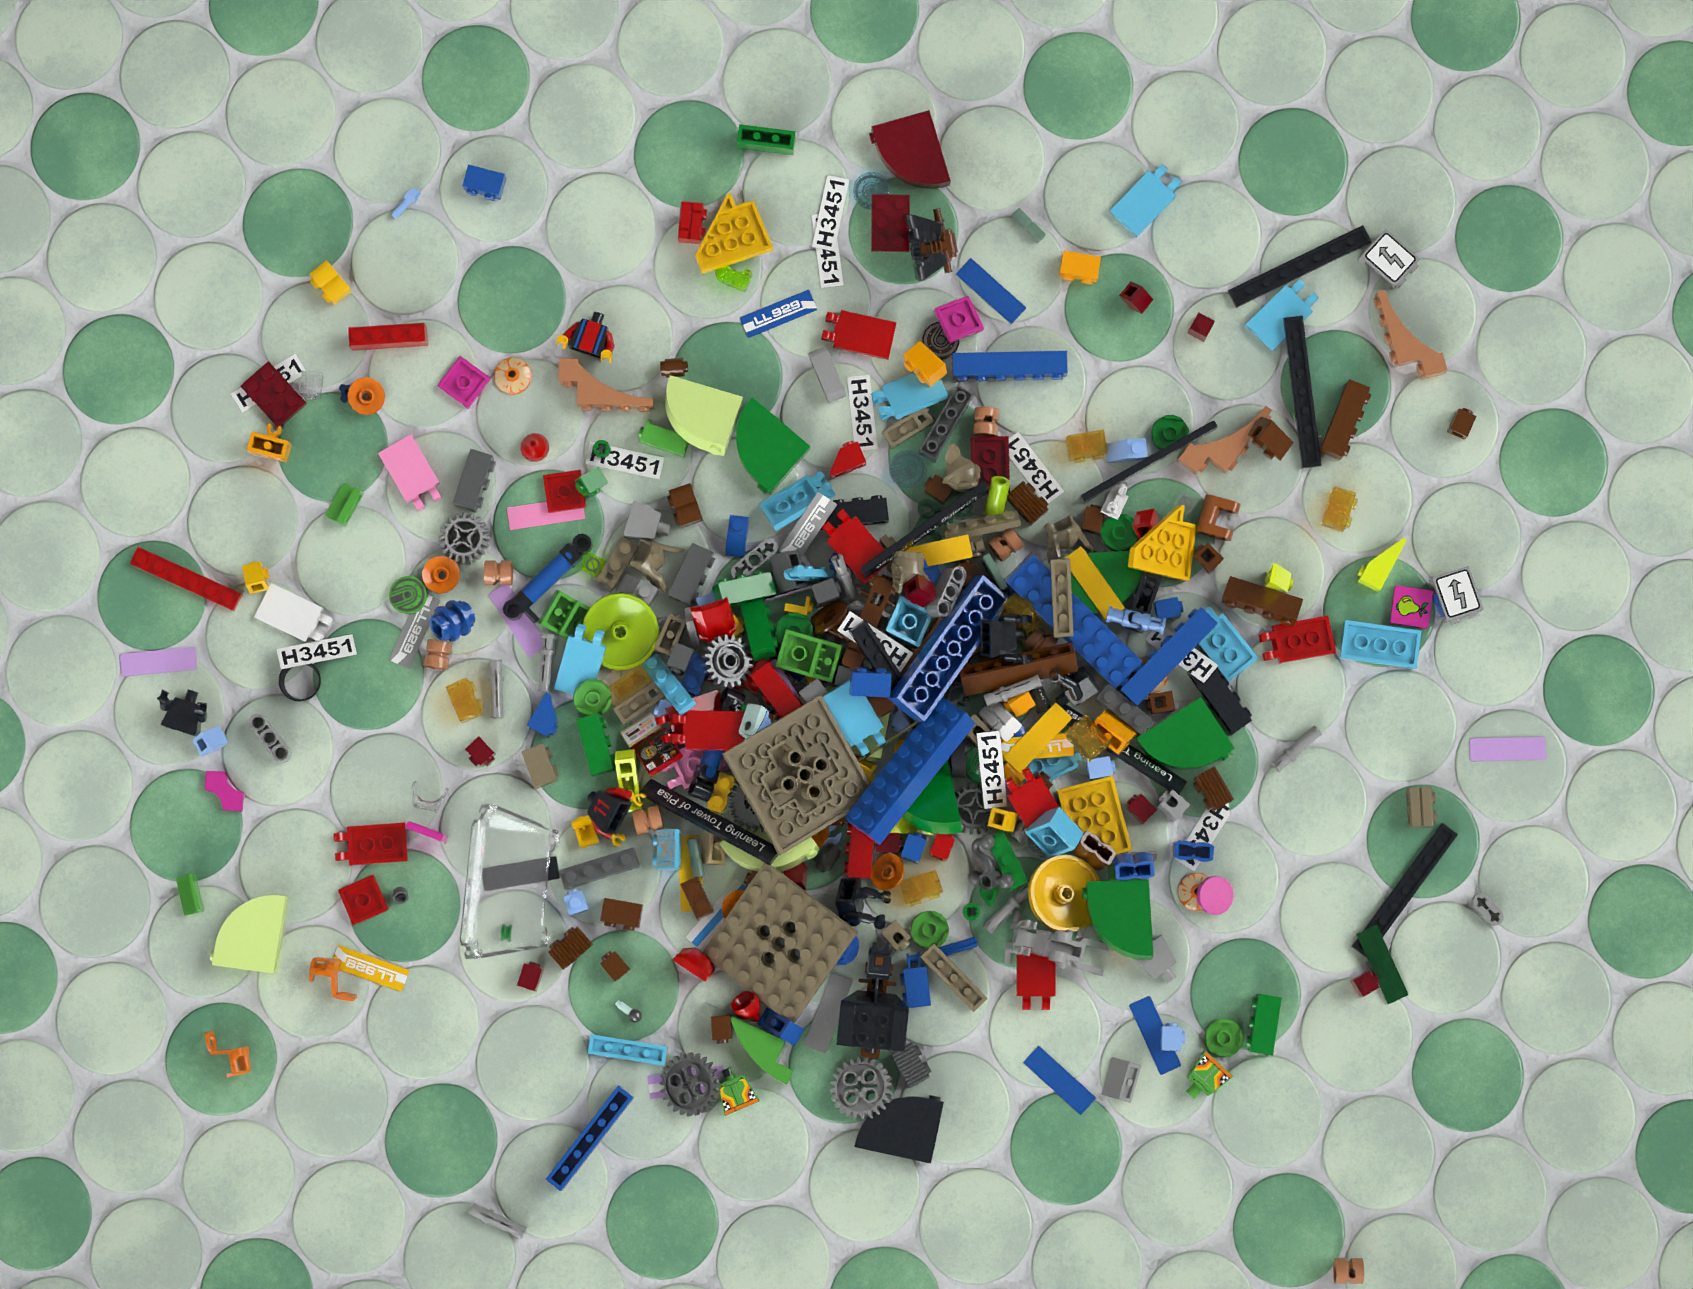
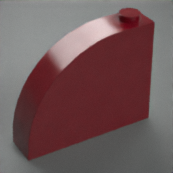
M930 110L871 126V133H869L871 144L875 143L880 159L895 177L919 188L935 189L950 186L951 180Z

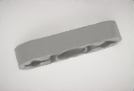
M766 539L732 567V578L735 579L736 568L741 570L745 567L742 564L744 561L752 570L748 571L746 568L743 574H746V577L753 574L769 561L770 557L776 555L778 551L777 543L772 539ZM766 544L769 546L773 544V552L767 551L764 554L766 558L763 559L762 555L757 551L760 549L763 552L766 549ZM752 555H757L760 558L758 565L754 566L749 563V558Z

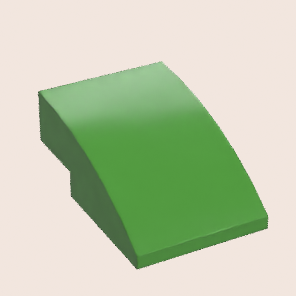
M556 590L541 615L538 624L568 640L570 634L575 635V630L579 623L583 624L584 617L590 607L560 590Z
M786 629L776 667L835 683L845 645Z

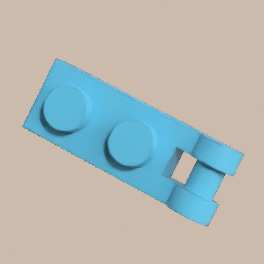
M798 565L794 568L786 569L784 577L791 581L823 582L836 578L835 570H827V567L813 569V566L803 567Z

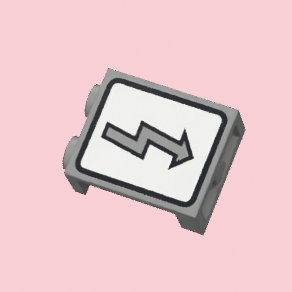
M1385 229L1358 261L1363 265L1368 263L1392 284L1390 289L1393 290L1396 286L1400 288L1406 281L1404 277L1408 272L1412 274L1419 267L1417 262L1420 258Z
M1469 566L1433 577L1429 580L1431 587H1435L1445 615L1444 624L1448 622L1451 625L1459 623L1461 618L1466 616L1469 619L1480 615L1479 612L1484 609Z

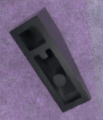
M1143 572L1130 610L1141 614H1150L1162 576ZM1130 615L1128 617L1129 622L1131 621L1133 615ZM1124 627L1141 634L1144 632L1139 628Z

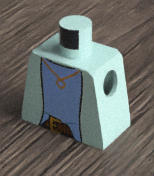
M748 703L739 728V734L747 739L779 719L763 706Z

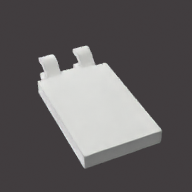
M272 583L254 618L306 643L309 638L318 642L324 639L325 636L314 631L319 621L328 626L333 621L331 617L322 614L324 608Z

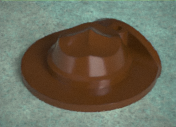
M836 601L828 604L811 617L815 637H819L822 633L828 634L831 628L841 626L842 619L848 611V606L845 602Z

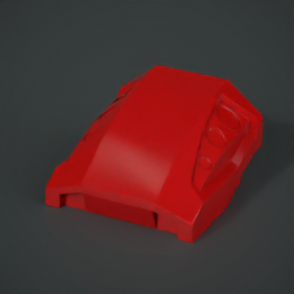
M728 597L690 608L701 640L706 642L715 641V637H721L725 634L729 637L737 629Z
M696 947L683 948L673 959L674 962L704 982H707L715 971L711 959Z

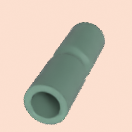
M1020 208L1012 214V217L1023 228H1026V231L1037 242H1040L1046 236Z
M689 839L687 843L693 878L704 877L705 873L701 859L699 839Z

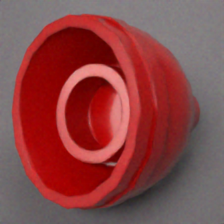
M532 433L523 438L520 450L527 460L538 462L547 457L549 443L543 435Z
M744 991L733 999L731 1010L736 1016L753 1022H757L760 1019L759 1011L761 1004L754 991L752 993Z

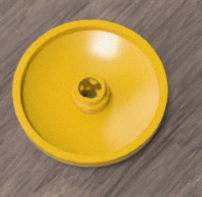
M1058 855L1042 862L1033 872L1028 886L1029 904L1036 918L1053 931L1066 932V929L1075 932L1090 925L1086 899L1082 898V887H1085L1087 881H1100L1095 870L1086 861L1072 855Z

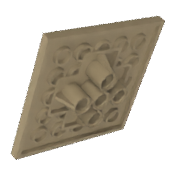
M822 695L815 697L722 753L778 855L784 854L847 815L870 786L868 778ZM792 753H795L797 757L795 763L790 760ZM818 760L822 762L820 770L816 768V762ZM802 769L806 772L804 780L800 778V771ZM786 779L790 782L789 789L787 790L783 786ZM811 787L815 788V794L813 797L809 794V789Z
M764 862L702 953L751 993L754 991L758 999L776 1013L795 1023L856 937L858 931L775 867ZM790 922L795 924L796 931L791 929ZM765 925L769 927L770 934L765 932ZM780 937L785 940V946L780 943ZM795 949L800 951V958L795 955ZM770 952L773 953L775 961L770 959Z

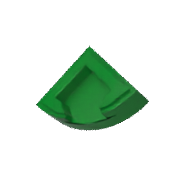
M980 887V895L987 905L993 906L999 888L994 887L990 890H983Z

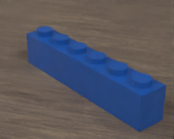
M1067 351L953 353V379H957L958 382H967L968 379H976V381L982 382L987 381V378H995V381H1005L1006 378H1014L1015 381H1023L1025 378L1044 380V377H1052V380H1062L1068 373Z
M1202 607L1199 610L1196 608L1192 610L1187 616L1190 619L1185 624L1181 622L1174 629L1176 633L1172 637L1168 635L1160 643L1162 647L1158 651L1154 649L1148 655L1149 661L1145 665L1141 663L1134 670L1136 674L1131 679L1127 677L1120 684L1122 686L1120 692L1133 704L1138 706L1216 627L1218 622Z
M618 1085L546 1180L559 1191H563L635 1097Z

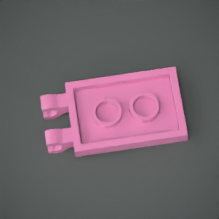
M411 434L378 453L406 502L408 503L412 500L418 511L425 508L419 497L423 493L429 491L435 502L442 498L436 489L440 482Z
M686 747L680 749L683 757L661 770L663 773L675 768L678 774V778L667 782L669 789H675L681 785L684 790L689 788L691 781L694 779L692 776L696 765L700 764L704 750H686ZM724 756L718 769L720 773L731 770L728 763L724 760Z

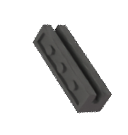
M959 385L956 386L920 447V455L934 463L937 461L972 401L973 393Z

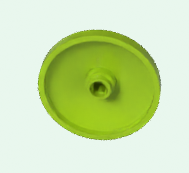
M613 593L600 598L589 608L583 620V625H586L584 639L593 641L597 629L605 631L601 644L606 645V650L601 665L610 669L626 670L642 664L653 653L659 638V626L654 611L643 600L632 594Z

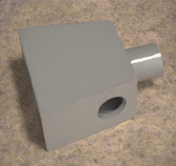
M633 500L623 536L627 539L655 541L657 533L668 536L671 525L661 522L662 514Z
M1160 935L1153 940L1154 956L1152 960H1132L1150 977L1155 979L1161 975L1168 984L1177 977L1170 968L1176 963V960L1164 937Z

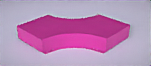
M206 771L205 790L215 793L220 798L222 810L243 811L244 792L235 790L229 784L227 773L222 771Z

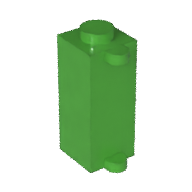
M651 419L647 420L644 427L641 426L638 434L641 444L684 458L689 443L677 432L652 425Z

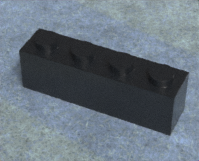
M882 495L871 496V499L863 500V497L852 498V501L844 502V499L833 500L837 506L825 522L829 521L834 529L838 528L842 522L836 515L844 509L850 519L856 516L864 526L889 523L887 498H882Z
M1195 667L1187 672L1189 678L1231 735L1252 721L1250 718L1252 714L1248 708H1243L1239 703L1240 697L1235 691L1231 692L1228 688L1229 682L1223 675L1220 677L1217 673L1218 667L1205 683L1191 674Z

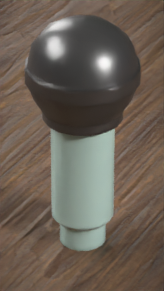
M619 1000L616 1002L615 1005L626 1013L632 1022L636 1023L641 1020L642 1013L640 1010L632 1009Z

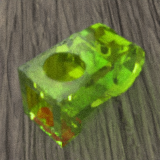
M729 265L715 270L716 279L720 283L746 292L753 276L752 271L744 268L743 273L731 269Z

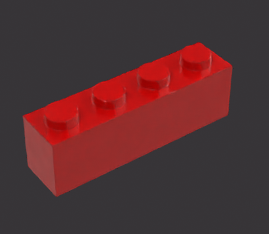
M425 323L348 327L349 347L352 351L428 346L427 326Z
M770 661L750 675L752 678L750 683L756 690L760 689L763 692V700L768 706L770 704L773 705L776 709L773 712L778 719L803 705Z
M848 823L847 835H851L850 843L846 842L845 854H849V862L844 864V873H848L847 878L870 880L874 841L856 829L851 823Z

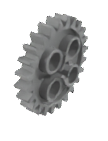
M858 1057L857 1062L850 1059V1065L844 1062L843 1070L837 1068L840 1074H833L836 1081L830 1082V1084L835 1088L831 1089L830 1093L834 1094L831 1100L836 1102L834 1106L840 1108L841 1114L846 1112L848 1118L853 1114L855 1120L860 1115L865 1120L866 1115H869L872 1119L873 1112L879 1115V1108L886 1109L883 1103H890L887 1096L893 1095V1093L888 1089L892 1088L893 1085L889 1083L892 1078L890 1075H887L888 1071L886 1068L883 1069L881 1063L877 1065L875 1059L870 1062L869 1058H865L864 1062H862L861 1058ZM869 1075H875L872 1081H866ZM850 1077H855V1081L853 1083H847ZM870 1094H876L873 1100H867ZM851 1096H857L854 1102H848Z

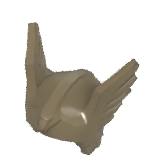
M950 443L944 458L946 467L942 483L948 484L956 491L970 490L978 485L981 472L980 467L969 459L962 457L958 446Z
M1071 514L1054 524H1045L1044 529L1049 538L1047 540L1049 564L1050 559H1060V549L1072 548L1078 539L1090 552L1095 553V550L1083 534L1078 523L1073 520Z
M640 539L638 551L634 560L630 561V566L641 571L643 576L653 586L655 585L658 590L661 589L666 593L668 590L664 577L657 572L665 563L664 552H684L685 549Z
M896 551L891 571L893 576L892 586L897 593H901L903 584L917 574L929 580L924 571L923 553Z

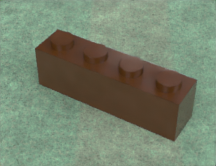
M1351 379L1347 381L1321 445L1320 453L1341 460L1343 456L1347 457L1351 447L1348 445L1350 438L1354 439L1358 429L1355 428L1357 421L1361 422L1365 412L1362 411V408L1370 400L1371 394L1369 390L1371 387Z
M1230 576L1223 594L1222 603L1229 608L1243 609L1248 614L1255 613L1261 615L1267 620L1274 619L1280 621L1285 626H1295L1303 599Z

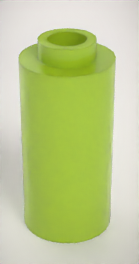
M1001 476L992 477L984 511L986 516L1004 513L1010 481L1007 478Z

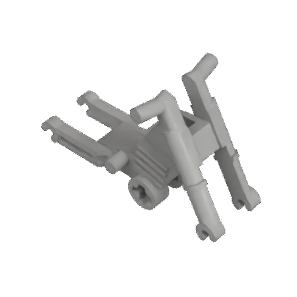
M1015 912L1009 927L1010 930H1014L1012 943L1005 944L1004 963L1011 964L1012 953L1027 956L1033 953L1049 957L1048 960L1058 962V968L1065 969L1066 962L1069 960L1073 968L1103 976V969L1082 963L1086 945L1109 951V947L1103 942L1083 937L1072 940L1074 931L1066 929V932L1055 930V933L1037 929L1036 934L1026 932L1027 929L1036 930L1038 922L1027 919L1021 921L1023 912Z

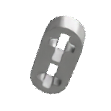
M1477 894L1472 898V907L1486 923L1491 926L1502 923L1504 918L1502 911L1486 894ZM1477 898L1485 899L1484 905L1487 907V909H1485L1483 906H1477ZM1489 910L1493 914L1498 913V921L1490 920L1492 916L1489 914Z

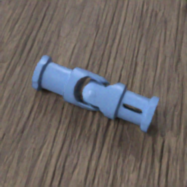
M1109 606L1106 623H1120L1125 627L1139 628L1143 631H1157L1163 635L1166 618L1151 617L1147 613L1141 614L1128 609L1119 610ZM1130 615H1133L1131 621L1129 622L1128 617Z

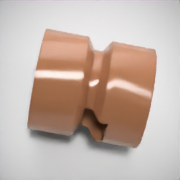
M976 407L974 409V419L977 421L973 425L974 436H997L998 425L995 422L998 421L999 409L994 407Z
M1012 528L1005 529L1000 533V537L996 536L988 542L990 549L1001 562L1009 558L1011 552L1016 553L1024 547Z
M485 560V585H496L498 582L501 585H512V560H501L500 563H497L496 560Z
M1035 625L1023 647L1032 651L1055 646L1058 638L1050 633L1046 635L1045 630Z
M428 639L426 650L429 654L425 655L423 666L438 670H448L449 659L446 656L451 652L452 643Z
M658 805L648 807L647 811L643 809L632 811L637 835L646 834L649 832V829L653 831L664 829Z
M1334 1258V1283L1346 1284L1350 1281L1351 1284H1363V1258H1351L1350 1261H1347L1346 1258Z

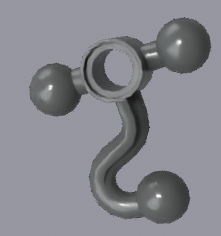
M989 834L975 839L972 843V853L976 859L982 862L983 874L977 870L971 871L968 874V882L974 886L979 885L983 890H990L999 885L1004 889L1011 888L1014 884L1013 877L1008 873L1002 874L1001 871L996 869L994 860L979 849V846L985 850L991 849L994 846L995 840Z

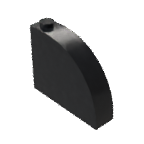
M929 1095V1098L901 1097L891 1100L890 1103L886 1102L884 1104L886 1109L879 1108V1115L873 1112V1118L871 1119L868 1116L858 1132L854 1147L931 1164L944 1102L940 1101L941 1097Z

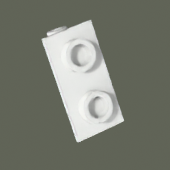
M1124 484L1117 485L1115 490H1110L1100 512L1118 520L1129 497L1125 495L1127 488Z

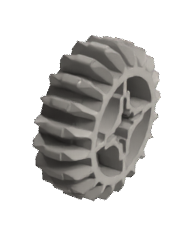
M463 512V518H460V515L456 513V520L449 517L448 519L451 523H443L447 529H440V532L445 535L439 536L438 539L445 542L439 545L441 548L446 547L443 553H450L448 558L453 559L455 557L456 563H459L461 558L463 564L467 563V558H469L471 563H474V556L478 560L481 559L478 554L479 552L486 554V551L482 548H489L490 546L485 542L491 540L490 536H485L490 531L489 529H483L487 524L485 522L480 523L481 518L479 516L474 520L473 513L470 514L469 518H467L466 512ZM471 524L475 527L473 529L470 528L468 530H463L460 528L459 525ZM455 529L457 537L450 545V534ZM459 531H461L462 534H465L467 536L470 545H468L467 542L464 541L460 542L462 540V535L459 533ZM479 532L480 540L475 548L472 544V540L476 536V533ZM466 546L470 552L460 553L454 549Z

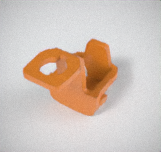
M313 958L310 964L309 982L315 980V975L331 977V991L334 998L354 1001L357 998V994L338 992L340 959ZM317 961L327 962V964L317 963Z
M214 1031L205 1033L206 1046L210 1054L229 1055L232 1073L226 1074V1077L239 1076L251 1071L249 1046L217 1050ZM237 1059L239 1061L240 1071L238 1068Z

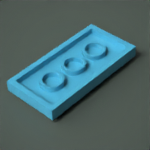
M1345 620L1340 659L1417 669L1422 631Z

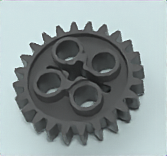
M693 1052L687 1055L682 1053L680 1057L674 1056V1061H668L670 1067H663L666 1074H660L664 1078L663 1082H659L660 1085L664 1086V1089L660 1090V1092L666 1093L663 1100L669 1099L667 1106L674 1105L673 1112L680 1109V1115L686 1113L687 1116H692L693 1114L696 1116L700 1115V1112H707L706 1108L713 1107L711 1102H717L714 1095L720 1094L716 1090V1087L721 1086V1084L716 1083L720 1076H715L714 1074L718 1069H711L713 1062L706 1063L707 1057L701 1058L700 1053L695 1054V1056ZM692 1066L696 1069L695 1076L691 1072ZM676 1076L680 1078L679 1085L675 1081ZM701 1084H703L705 1087L704 1093H702L700 1090ZM685 1093L689 1095L688 1102L684 1099Z

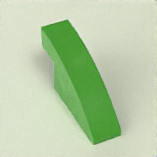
M732 1016L733 1028L746 1052L765 1072L787 1085L793 1070L776 1063L785 1040Z

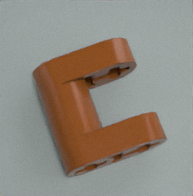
M1205 495L1196 532L1216 539L1231 541L1233 531L1216 526L1215 524L1219 510L1238 514L1241 504L1214 495Z

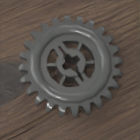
M734 782L737 789L730 788L734 796H727L730 801H733L727 804L729 808H733L729 811L730 815H735L732 820L734 822L739 821L737 825L740 827L745 825V830H749L751 827L752 832H756L757 828H759L760 832H763L764 828L757 815H754L755 812L750 805L748 809L746 808L745 804L746 802L749 803L739 783Z

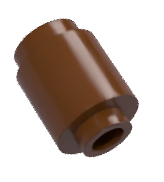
M671 358L660 361L661 376H666V378H669L670 375L684 377L685 373L688 372V362L684 361V358Z

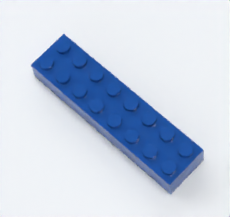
M1031 552L1004 580L1053 628L1051 572ZM1072 593L1074 636L1063 638L1067 642H1072L1073 648L1116 689L1142 663V660Z
M973 576L957 598L951 613L943 618L892 690L890 697L887 698L915 722H925L980 644V619L997 620L1011 599L985 576Z
M942 697L926 721L920 722L844 818L856 829L880 845L976 723L966 712Z

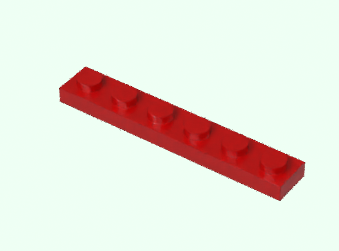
M137 547L130 562L131 565L232 611H235L243 595L140 547Z

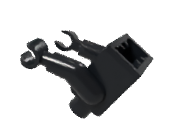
M1007 613L998 617V620L980 619V655L991 658L1000 655L1006 662H1021L1022 665L1033 662L1032 654L1023 656L1012 652L1017 648V640L1022 639L1024 636L1023 630L1016 628V623L1020 622V624L1026 626L1028 622L1032 625V616Z
M1084 666L1074 674L1061 675L1060 671L1054 668L1055 673L1058 675L1057 678H1053L1049 673L1050 681L1054 683L1060 682V687L1063 690V693L1055 698L1060 707H1063L1070 701L1074 706H1078L1100 691L1099 686Z
M162 689L157 700L160 702V709L167 711L161 725L197 737L200 734L201 723L207 720V703L197 702L196 704L198 692L189 689L184 700L177 697L174 700H169L167 697L169 692Z
M841 878L835 899L839 917L845 922H849L850 926H858L863 922L867 924L873 923L875 928L883 929L886 923L885 915L880 914L873 917L871 914L863 913L864 899L878 898L883 903L889 904L891 899L884 896L890 897L891 892L887 890L881 893L873 888H862L860 878Z

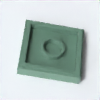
M988 553L983 556L982 564L990 579L995 583V586L1005 593L1008 586Z

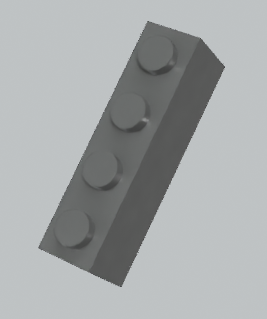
M632 847L561 869L559 873L564 889L568 890L639 868L640 865L635 849Z

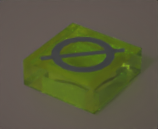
M589 552L580 570L597 578L606 560Z

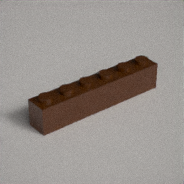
M1068 642L1019 653L1023 656L1032 654L1033 662H1028L1026 665H1022L1021 662H1006L1002 657L964 665L959 672L964 695H976L982 692L994 691L999 689V687H1007L1036 675L1039 676L1040 680L1048 679L1049 673L1052 677L1058 676L1054 668H1057L1061 675L1077 672L1078 667L1073 644Z

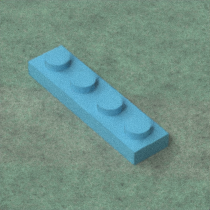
M657 653L641 664L680 715H683L696 705L695 701Z
M591 1034L588 1054L665 1066L668 1046Z

